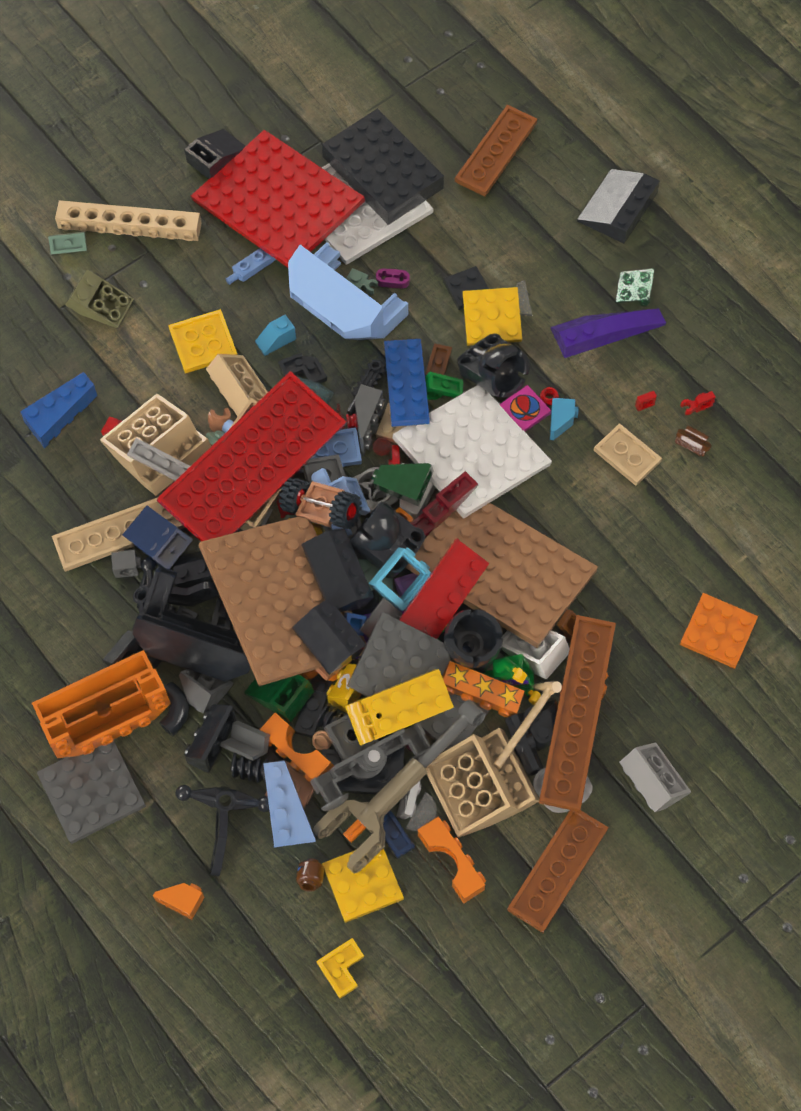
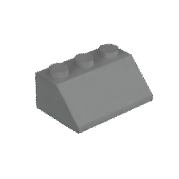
M656 742L634 748L619 762L623 767V771L632 779L635 788L644 796L647 805L654 812L668 808L691 793V790Z

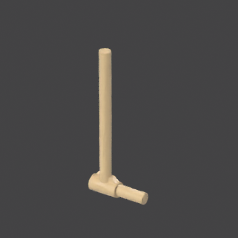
M552 681L536 683L534 685V690L543 691V694L493 765L496 768L500 769L550 696L561 691L562 685L560 682Z

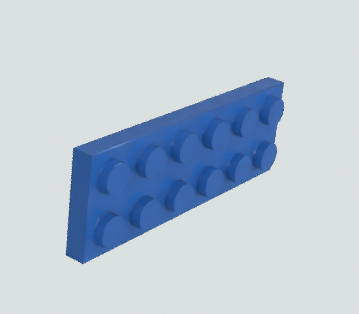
M421 339L384 341L392 427L430 424Z

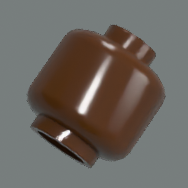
M313 858L299 863L296 882L300 888L312 892L321 887L325 873L324 866Z

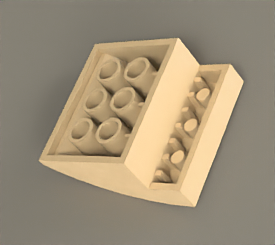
M159 394L154 395L100 439L120 464L155 496L174 482V480L127 456L136 438L189 466L196 462L211 447L208 438L196 430L189 415Z
M501 728L482 738L473 734L441 753L425 768L428 772L427 776L457 837L487 828L539 802V797L514 750L500 769L493 765L509 742L505 731Z

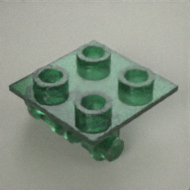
M655 269L620 272L615 303L639 301L641 306H647L650 303Z

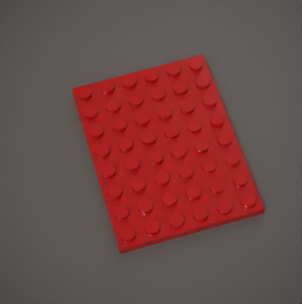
M263 130L226 166L191 195L194 202L286 267H288V262L299 245H302L310 252L313 251L365 202L363 195L266 130Z

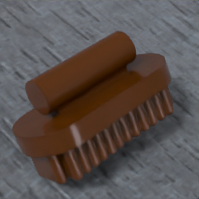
M687 426L685 430L679 429L677 431L676 444L691 450V452L699 456L702 455V457L710 450L711 444L707 442L709 436L690 426Z

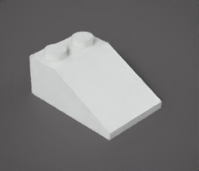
M508 630L501 637L503 638L501 650L509 656L523 654L534 670V674L544 679H547L568 656L570 650L565 636L552 630L538 648Z

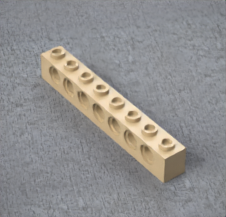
M59 201L55 216L58 229L183 239L186 241L199 240L202 224L200 213L70 201Z

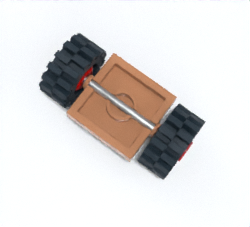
M289 478L288 482L284 483L285 487L282 486L281 488L283 492L279 495L281 496L279 503H281L280 507L282 510L295 514L297 517L306 518L311 522L331 527L333 524L345 529H351L358 522L357 518L361 515L359 513L362 510V507H360L362 504L361 498L356 494L345 492L343 489L313 481L310 484L297 478Z

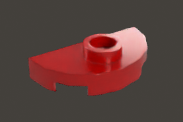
M392 445V460H388L389 465L400 464L398 445Z

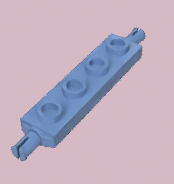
M259 248L232 266L233 274L225 278L226 282L229 285L237 279L244 282L276 259Z

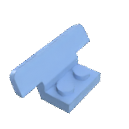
M324 468L312 474L311 479L313 482L343 489L345 492L358 495L361 498L360 501H362L360 505L362 510L359 511L361 515L371 512L357 478L342 476L331 482ZM331 525L332 530L342 529V527ZM345 529L348 536L353 535L351 529Z

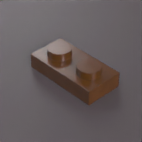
M434 343L425 376L429 372L445 375L452 347Z

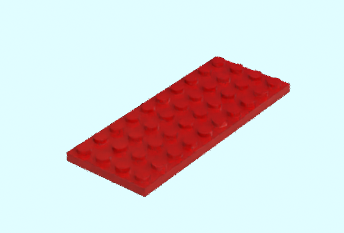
M290 371L157 498V502L200 541L236 533L284 486L286 481L288 482L289 478H292L346 425L347 421Z

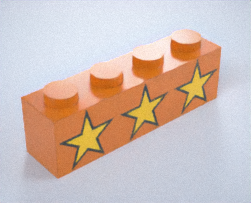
M452 661L448 662L442 675L449 695H459L464 701H474L479 703L481 708L486 710L494 709L498 711L499 715L504 717L517 714L524 690Z

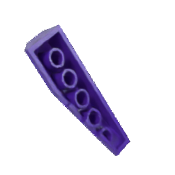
M658 308L583 316L553 326L551 331L564 358H568L664 326L666 321Z

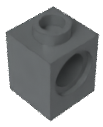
M135 550L111 552L112 569L115 578L139 575L138 568H141L140 556L137 557Z

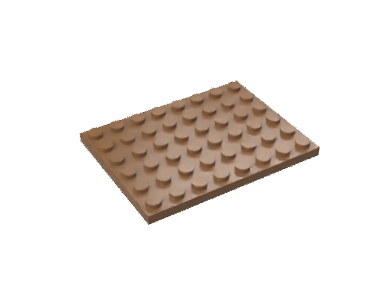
M488 503L464 519L455 510L443 523L431 531L415 555L419 562L422 560L430 567L429 571L432 573L451 544L458 538L462 543L489 562V565L462 603L474 610H483L491 614L501 627L536 648L540 646L598 569V566L491 503ZM410 564L405 567L419 576L420 573Z
M301 516L201 541L198 545L259 686L323 667L292 629L312 608L325 601L302 548L304 542L316 537L317 534L311 521ZM360 636L361 639L365 642V644H367L364 637Z

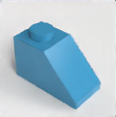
M285 314L270 322L255 340V343L263 355L266 356L296 340L295 327Z
M552 399L550 440L560 436L573 425L574 418H578V407H575V399Z

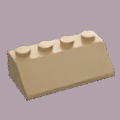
M217 354L206 368L210 378L215 382L220 393L225 397L229 407L233 409L237 417L250 398L258 402L268 393L243 355Z

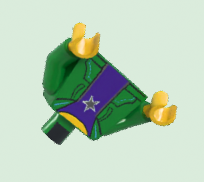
M523 654L495 659L493 661V670H488L484 673V675L524 690V694L530 696L528 701L532 705H535L541 696L540 692L534 691V670Z

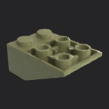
M87 269L65 305L82 316L118 328L134 298Z

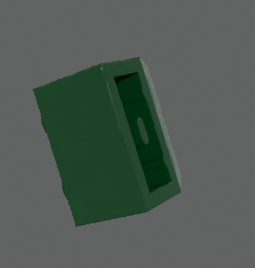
M298 674L261 686L258 685L255 678L244 694L291 723L315 691L310 681Z

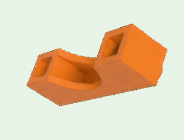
M274 713L260 728V731L270 734L269 746L271 747L274 744L277 747L276 752L283 759L286 757L291 759L292 761L289 764L296 771L303 770L305 772L303 777L310 782L313 778L321 776L334 766L318 750L307 754L295 752L292 745L295 730L277 713Z
M438 816L418 829V837L428 852H444L454 859L458 872L452 881V887L462 902L466 903L485 890L484 883L486 880L480 871L476 872L474 869L472 858L468 854L465 855L461 850L463 847L459 839L452 837L448 823L445 820L441 821Z

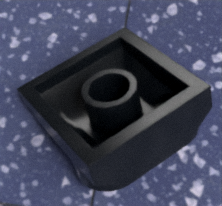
M556 699L547 702L528 728L529 733L532 734L535 740L537 751L549 747L551 744L558 709ZM533 706L527 708L525 712L522 713L524 719L527 717Z

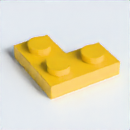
M353 938L316 961L339 999L358 987L347 968L364 958L363 953Z

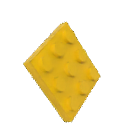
M518 287L463 291L467 346L476 344L490 334H499L508 343L522 342Z
M221 309L168 325L185 374L208 367L217 354L237 355Z
M384 848L360 872L355 874L347 868L349 858L355 851L322 863L345 923L404 900Z

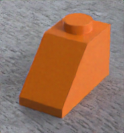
M185 883L156 891L153 895L155 901L190 919H193L205 898L201 892L202 889L192 883L190 886Z

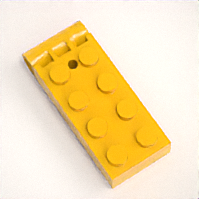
M435 669L350 703L345 708L358 742L362 745L454 708L440 670Z

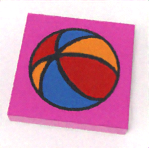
M528 385L499 404L525 432L551 414L550 408Z

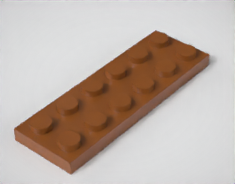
M507 105L456 175L455 182L485 197L537 124V118Z
M570 810L507 908V911L544 933L609 827L581 810L580 812Z

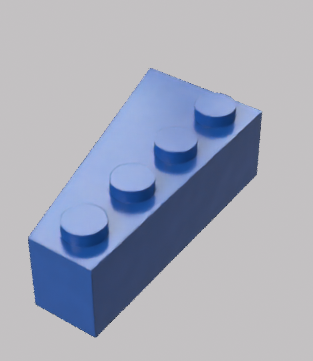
M83 372L20 412L25 424L42 446L46 448L49 445V441L53 437H57L61 433L60 430L67 423L70 424L74 420L73 417L78 412H82L97 397L94 384Z

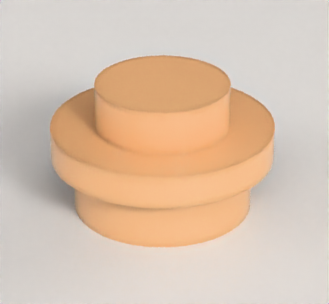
M317 731L312 737L313 746L317 750L328 749L332 745L326 731Z

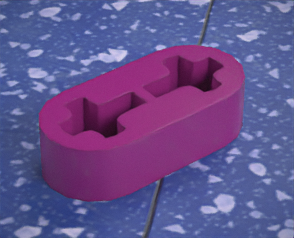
M383 268L376 272V280L381 287L404 289L409 286L410 275L404 270Z

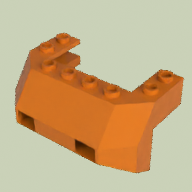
M144 650L32 702L41 722L40 725L57 758L90 754L95 748L112 743L115 738L127 736L138 727L148 726L151 721L155 720L171 704L166 689Z

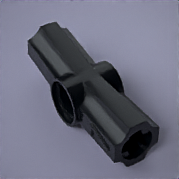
M522 713L505 718L511 738L524 721ZM528 729L514 748V751L519 756L527 776H533L544 769L536 751L535 740Z

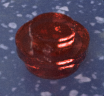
M381 437L373 443L375 454L385 456L391 452L392 445L388 439Z

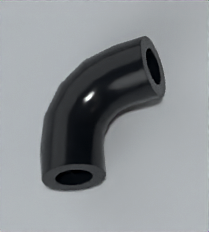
M170 682L165 685L171 703L169 705V712L159 724L168 734L174 737L187 721L189 703L181 688L174 682Z

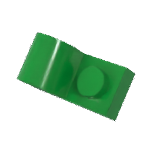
M429 372L425 376L428 400L439 399L442 395L456 398L463 394L462 379Z

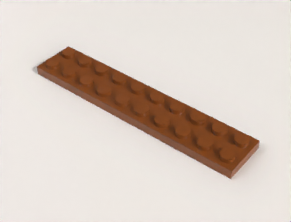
M576 615L539 799L540 804L577 812L581 810L616 626L614 622Z

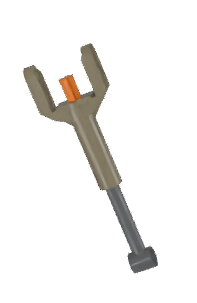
M471 700L465 701L458 710L461 716L418 760L412 758L369 802L346 800L338 808L330 810L314 826L313 833L319 839L330 836L353 814L357 820L343 835L352 843L365 829L372 833L350 856L347 868L352 873L360 872L385 847L384 816L428 773L425 768L470 724L476 727L483 722L486 714Z

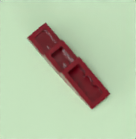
M466 471L441 490L436 495V499L422 510V514L412 521L411 524L422 529L426 538L433 529L443 523L478 487V483Z

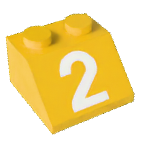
M347 664L345 669L342 668L337 675L338 680L336 684H332L327 691L328 703H331L332 706L347 713L345 706L358 701L361 693L347 687L357 664Z

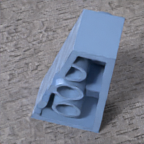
M285 760L264 763L274 847L316 842Z

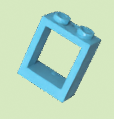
M398 547L368 584L398 610L403 611L419 592L431 572L429 571L430 567L422 560L419 562L415 558L416 554L412 550ZM403 557L420 574L399 598L382 580L398 560Z

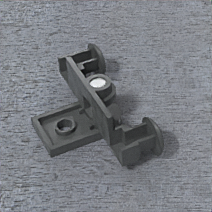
M348 714L326 725L324 729L342 762L310 781L316 794L321 793L327 804L321 810L330 811L336 809L348 799V793L345 795L341 793L337 785L338 782L349 776L357 779H370L376 776L384 768L387 756L404 746L409 745L414 754L413 758L418 760L430 747L424 736L426 733L420 723L417 722L405 730L403 728L381 741L376 739L362 745L359 744L358 739L351 741L347 737L349 730L354 731Z

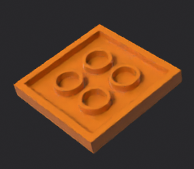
M703 593L680 645L735 669L758 616Z

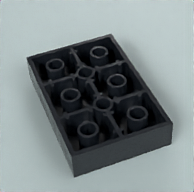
M378 108L322 144L323 158L355 191L365 197V202L387 225L444 189V175Z

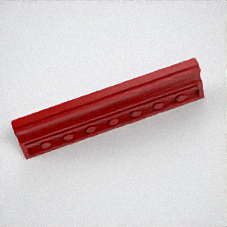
M456 538L399 621L437 639L483 574L489 562Z

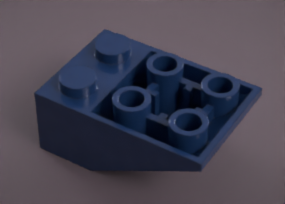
M148 505L145 506L122 534V536L152 558L157 564L167 569L174 565L193 541Z

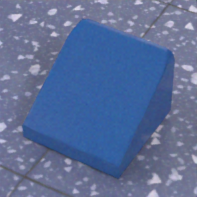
M345 612L344 618L358 635L363 636L364 633L359 629L365 623L367 616Z

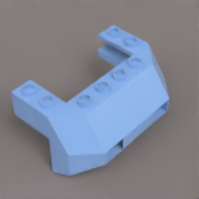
M326 242L315 254L299 245L288 262L290 297L343 338L354 340L385 338L408 316V303L399 299L397 294L394 293L380 305L336 272L335 269L341 265V262L337 260L340 257V252L331 248L329 243Z

